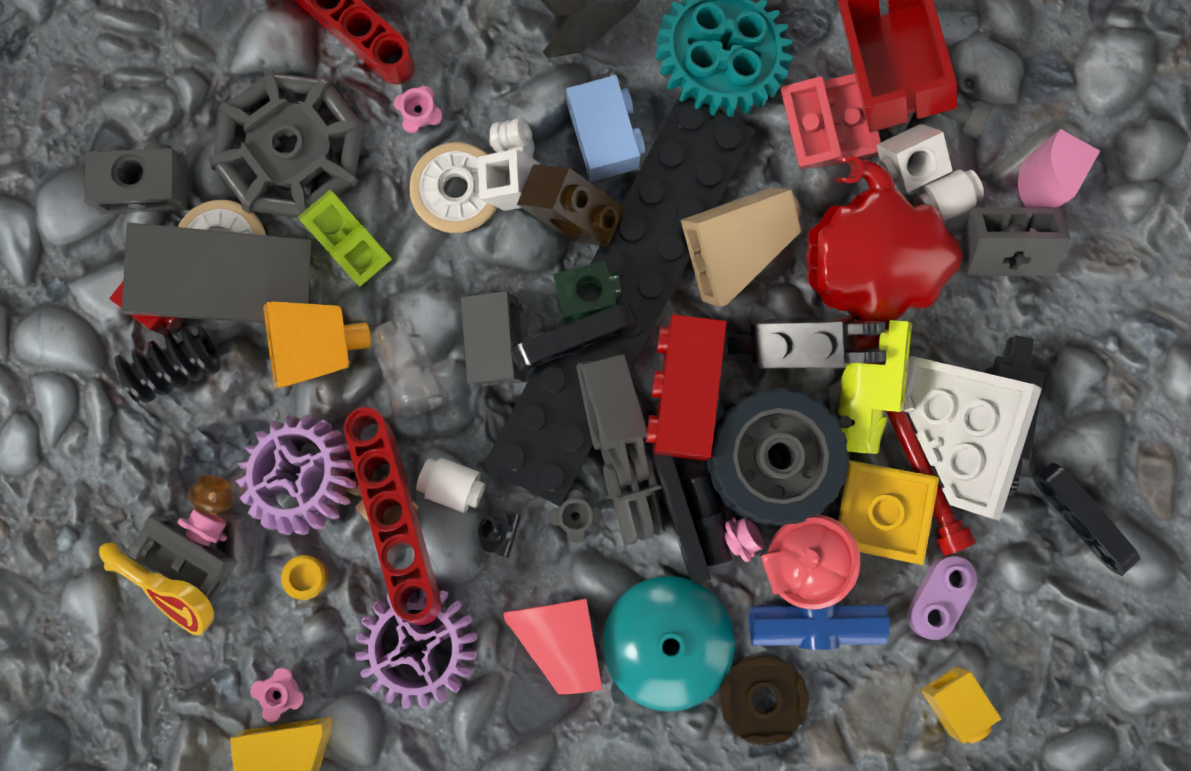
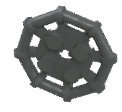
M274 70L265 71L262 79L230 102H222L218 108L221 115L214 155L209 159L210 166L227 183L242 203L241 208L245 212L298 218L301 213L328 190H331L338 196L349 187L355 188L359 180L356 178L362 136L367 131L365 121L356 117L334 88V81L328 77L322 76L320 79L278 74ZM282 91L307 94L305 102L297 101L299 104L288 103L287 100L283 99ZM269 96L270 102L249 116L245 113ZM325 103L339 122L327 126L316 111ZM238 124L244 126V131L246 132L245 144L242 142L241 148L233 149ZM286 135L289 139L297 137L298 141L292 152L288 153L285 151L279 153L277 151L282 146L279 140ZM344 138L341 163L338 166L330 161L333 157L332 142L334 139ZM246 162L258 176L250 186L236 168L238 165ZM324 171L332 177L331 180L307 196L304 189L305 185ZM269 186H277L283 190L291 189L294 200L267 197L265 195Z

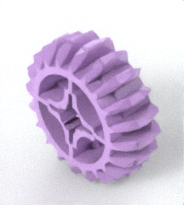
M309 415L303 416L301 420L295 416H286L284 424L279 421H270V434L264 431L256 432L259 441L258 445L244 446L246 451L251 454L249 461L237 463L241 469L246 470V476L238 479L236 482L240 487L247 489L239 499L244 504L251 505L248 514L252 518L261 519L263 527L271 530L276 528L279 533L290 535L293 531L300 535L309 534L311 526L314 529L321 530L325 528V516L334 520L340 518L336 508L337 504L348 505L351 503L350 499L344 495L345 489L357 487L356 481L348 478V474L353 473L355 469L353 462L348 461L351 455L348 445L343 444L346 439L345 435L338 430L333 431L332 424L324 420L317 422L316 418ZM314 442L321 452L316 455H304V453L298 451L296 445ZM301 467V473L297 474V471ZM290 494L292 498L298 500L300 506L293 509H284L277 501L276 496Z
M420 591L419 598L416 597V592L411 594L407 602L408 610H423L427 603L425 591ZM440 591L442 606L437 616L444 625L431 630L401 619L395 613L388 593L387 601L390 608L381 601H377L372 605L379 619L369 615L363 617L362 624L372 630V632L357 634L356 641L361 644H367L368 649L357 652L356 660L363 661L369 659L370 666L363 669L360 674L363 678L369 677L373 673L377 676L379 680L373 683L370 688L374 693L378 692L384 685L389 688L385 696L387 703H392L400 693L403 694L402 707L408 709L414 701V696L417 695L418 703L424 709L430 705V692L439 703H442L447 699L444 685L455 693L460 690L462 685L454 674L466 678L471 675L472 669L461 661L475 660L477 651L464 648V644L476 641L478 636L476 632L463 634L462 627L470 624L473 619L471 615H467L458 621L454 616L463 605L459 600L454 602L448 609L443 606L448 598L447 591ZM395 617L399 625L396 627L399 635V644L395 650L384 655V634L389 623ZM410 635L416 641L426 640L432 636L436 637L421 651L426 654L422 657L418 651L408 652L399 656V653L407 649V645L413 642L409 639ZM451 637V660L446 671L439 676L435 668L437 665L434 656L435 647L443 640ZM402 663L409 664L414 667L419 676L423 675L426 681L415 682L407 680L395 673L391 667Z

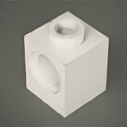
M919 124L877 144L880 156L877 164L890 173L894 179L895 187L906 193L953 171L943 131L927 125ZM914 153L912 162L907 166L909 157Z

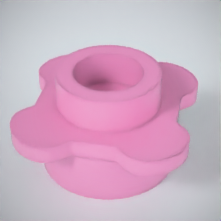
M430 87L412 88L395 98L394 106L403 116L402 126L406 132L414 134L419 131L420 127L428 124L438 125L441 122L443 115L441 110L436 108L434 104V92ZM418 106L422 107L420 113L415 112V108Z
M194 508L188 519L179 518L177 522L180 526L187 529L185 535L199 544L210 546L211 542L217 543L218 540L226 541L227 535L222 533L227 524L226 521L204 509Z
M734 517L731 521L725 523L727 529L725 539L734 555H740L745 562L751 560V557L757 555V551L764 548L762 536L752 520L746 518L739 520V518Z
M278 668L274 671L271 678L265 681L258 680L251 686V696L254 699H258L263 708L262 717L268 722L279 720L283 712L288 709H298L304 702V695L299 691L297 682L292 678V672L287 668ZM275 691L281 693L280 699L274 698L273 694Z

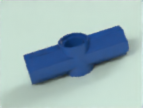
M836 603L822 609H805L795 605L750 606L749 633L751 645L753 646L799 645L801 649L831 650L838 649L839 645L888 644L890 619L887 614L886 605L883 604L838 605Z

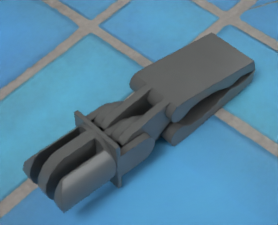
M618 352L600 359L578 363L576 368L592 443L596 450L601 449L605 462L603 473L609 495H606V499L613 500L624 545L636 543L637 538L641 541L652 538L653 533L657 536L665 534L666 529L656 490L662 489V487L657 485L651 460L645 453L643 440L646 439L647 429L625 355Z

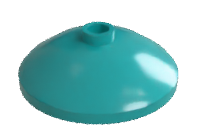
M659 576L639 582L628 589L616 601L605 623L603 654L612 679L622 692L633 701L654 710L679 711L704 702L720 688L730 671L734 659L735 636L732 622L726 609L708 589L686 578ZM674 638L679 642V649L676 653L666 654L663 652L662 645L666 639Z

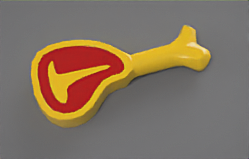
M114 542L104 543L99 547V555L104 562V569L106 571H116L141 587L159 610L187 632L195 636L201 635L214 621V610L210 601L195 586L182 580H170L160 573L150 572L125 555Z

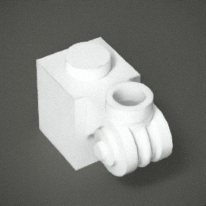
M523 117L492 124L490 128V145L497 153L477 157L479 198L503 211L521 208L517 205V202L533 164L540 165L538 161L533 159L535 144L532 140L530 127Z

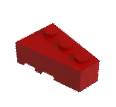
M672 314L668 326H660L657 353L663 354L662 371L655 370L651 396L659 398L657 416L649 415L646 442L654 443L653 454L703 461L711 458L727 321Z

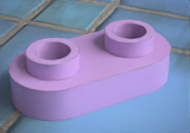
M943 556L935 560L930 566L907 610L908 624L917 635L930 640H939L952 632L977 585V574L969 561L957 556ZM956 570L961 575V582L956 587H953L949 582V576ZM936 609L940 614V620L936 625L932 626L928 622V614Z

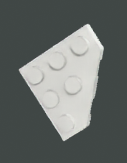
M910 356L904 411L909 413L918 431L916 436L930 465L936 468L944 485L942 490L949 504L1000 521L1042 388L1022 381Z

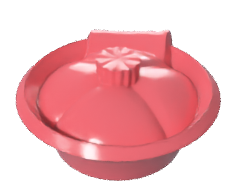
M824 515L811 516L806 521L797 524L783 525L772 538L767 553L761 555L773 594H779L787 602L805 609H822L841 601L852 590L860 571V552L853 535L839 521Z

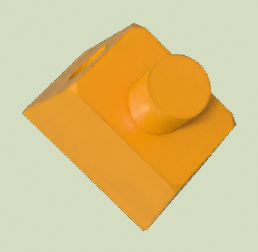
M267 302L263 306L274 389L349 368L347 351L370 348L371 346L368 323L344 325L341 306L289 302Z

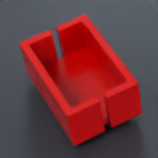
M838 0L842 26L870 133L909 122L908 114L916 112L917 119L957 108V81L933 0H887L888 14L882 16L879 0Z

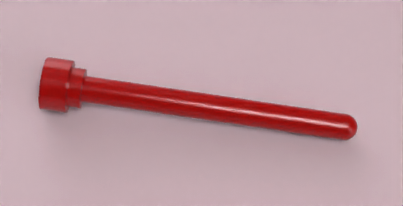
M866 362L867 364L883 365L882 362ZM886 411L914 473L935 476L906 412ZM938 482L933 514L939 525V528L936 529L939 535L936 541L943 556L966 549L977 542L970 527L964 526L961 519L956 520Z

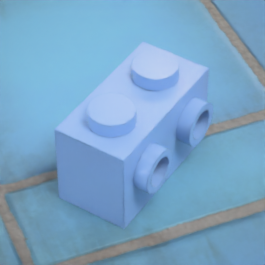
M617 75L566 88L567 105L589 181L593 182L639 169L640 154L645 153V145L640 129H632L628 114L633 113L631 96L628 88L620 89Z

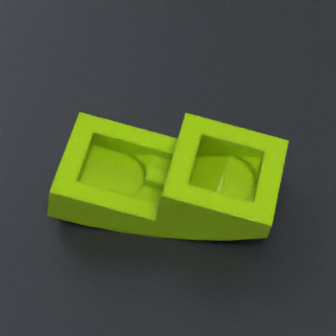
M328 190L298 216V219L359 287L392 260L331 190Z

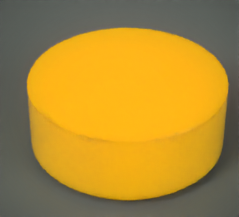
M300 555L292 558L285 564L281 573V583L285 592L298 600L314 598L321 594L326 588L329 579L325 563L313 555Z

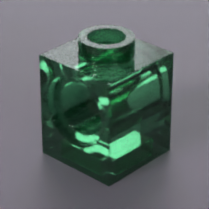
M605 261L553 274L565 324L573 323L616 306L615 299L622 297L618 275L616 272L608 273ZM585 283H594L599 286L602 294L597 300L587 302L578 297V288Z

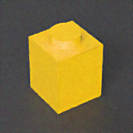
M953 667L920 689L949 736L962 744L966 742L975 743L984 739L992 732L991 726L1001 720V717L971 671L961 667Z

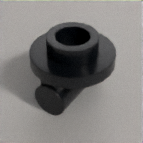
M501 509L490 511L482 519L478 528L481 547L486 552L509 558L521 515Z

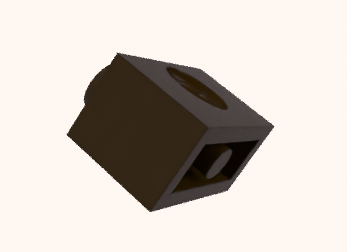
M533 164L517 202L518 206L571 241L609 247L624 209L623 206L571 168Z

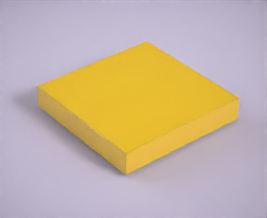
M849 460L838 521L853 535L859 552L924 565L939 477Z

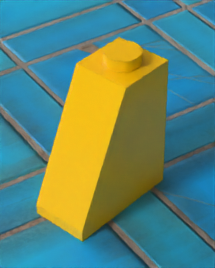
M332 716L245 729L230 738L233 770L319 771L333 726Z

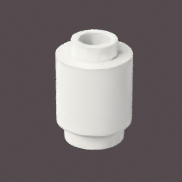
M956 170L919 187L917 196L914 198V204H931L941 213L943 220L946 221L975 208L976 203L981 202L984 198V189L980 178L974 171Z
M442 457L438 461L428 458L419 475L416 490L425 493V499L466 513L469 506L477 508L486 484L480 481L481 472Z

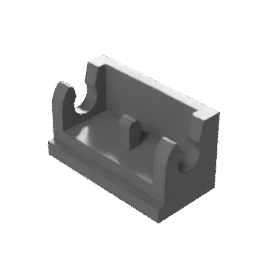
M507 291L461 297L467 384L493 386L525 383V371H518L510 351L513 347L522 343L519 299Z
M149 516L144 523L145 526L131 546L128 555L142 563H146L171 580H182L190 583L199 589L208 598L210 603H213L238 561L211 544L210 546H205L189 539L185 535L187 529L168 517Z

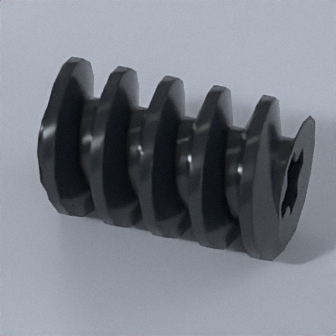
M181 327V342H178L172 334H165L166 348L164 349L154 340L149 341L147 344L150 355L145 356L138 347L131 350L132 363H129L121 354L114 357L120 382L135 402L140 400L146 403L152 402L156 398V394L168 395L172 391L173 386L181 389L188 384L189 379L196 382L202 380L205 371L213 375L220 371L221 363L210 336L203 327H198L199 334L194 335L188 327Z

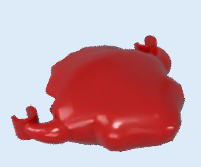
M854 156L840 157L835 162H847L851 167V172L847 178H835V181L842 184L855 183L862 177L866 180L869 189L860 192L848 206L836 205L830 207L822 220L808 231V249L806 253L808 267L806 273L807 284L819 293L827 307L839 311H848L857 321L885 322V330H889L890 320L897 321L908 308H928L938 300L944 285L959 270L963 258L960 243L946 228L941 213L931 204L911 205L896 189L894 179L882 166L871 161L860 160ZM881 333L873 336H866L864 334L855 336V349L876 347L879 345Z

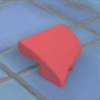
M587 598L503 612L506 623L558 694H576L602 690Z

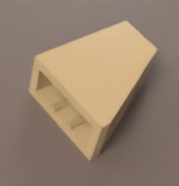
M771 187L681 220L703 302L718 307L730 303L801 233L798 219L801 214L800 206L792 190Z

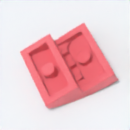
M855 73L823 81V77L820 76L780 87L799 169L844 164L847 162H835V160L846 156H854L860 160L879 156L877 144L881 143L878 131L869 132Z

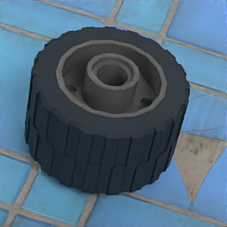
M776 388L768 391L764 389L738 401L715 424L711 458L705 462L706 472L711 475L710 479L713 490L719 496L722 504L726 508L729 507L733 510L735 515L764 525L797 524L823 512L824 508L829 503H833L839 495L838 491L845 483L847 464H849V453H847L846 446L848 442L845 432H842L838 424L840 422L836 416L831 414L825 408L826 405L818 399L815 400L809 397L807 393L799 390L795 392L787 390V388ZM771 447L778 450L781 454L782 463L779 469L773 467L768 460V451Z

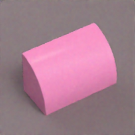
M1059 129L1029 154L1020 168L1018 191L1026 208H1058L1075 197L1100 150Z

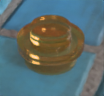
M203 475L197 478L196 483L189 487L187 493L188 500L198 511L205 514H217L231 508L234 500L231 493V484L225 479L213 475Z

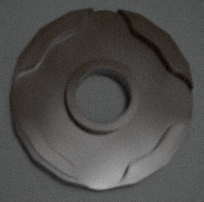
M756 653L742 657L731 666L729 673L720 686L718 701L724 720L735 734L751 744L770 746L785 742L794 735L793 732L798 729L799 725H802L807 716L809 695L805 680L792 664L777 655ZM760 687H769L775 693V703L766 711H759L752 705V695Z

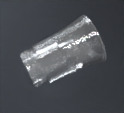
M408 318L389 321L375 328V332L371 334L376 346L374 352L387 388L392 418L403 419L413 417L445 403L450 398V394L437 375L425 350L420 334L416 333L412 321Z

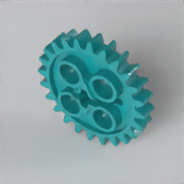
M681 0L680 4L674 1L671 3L668 15H663L660 24L661 29L658 30L655 43L659 46L657 47L655 59L663 61L659 70L660 75L672 74L667 88L670 90L680 86L683 89L679 98L681 102L692 96L695 98V109L701 108L704 103L709 104L710 114L715 116L719 106L725 108L728 117H732L737 105L746 115L749 114L753 102L761 108L767 101L768 96L774 97L780 84H783L789 73L786 69H788L793 56L789 55L788 51L793 42L790 39L783 38L788 29L787 24L775 25L780 12L775 10L767 13L764 10L768 0H760L758 3H754L752 0ZM699 24L708 25L712 29H705ZM741 32L748 33L753 38H748L744 36ZM693 61H700L707 66V68H701L694 64ZM735 69L743 70L748 76L738 74Z

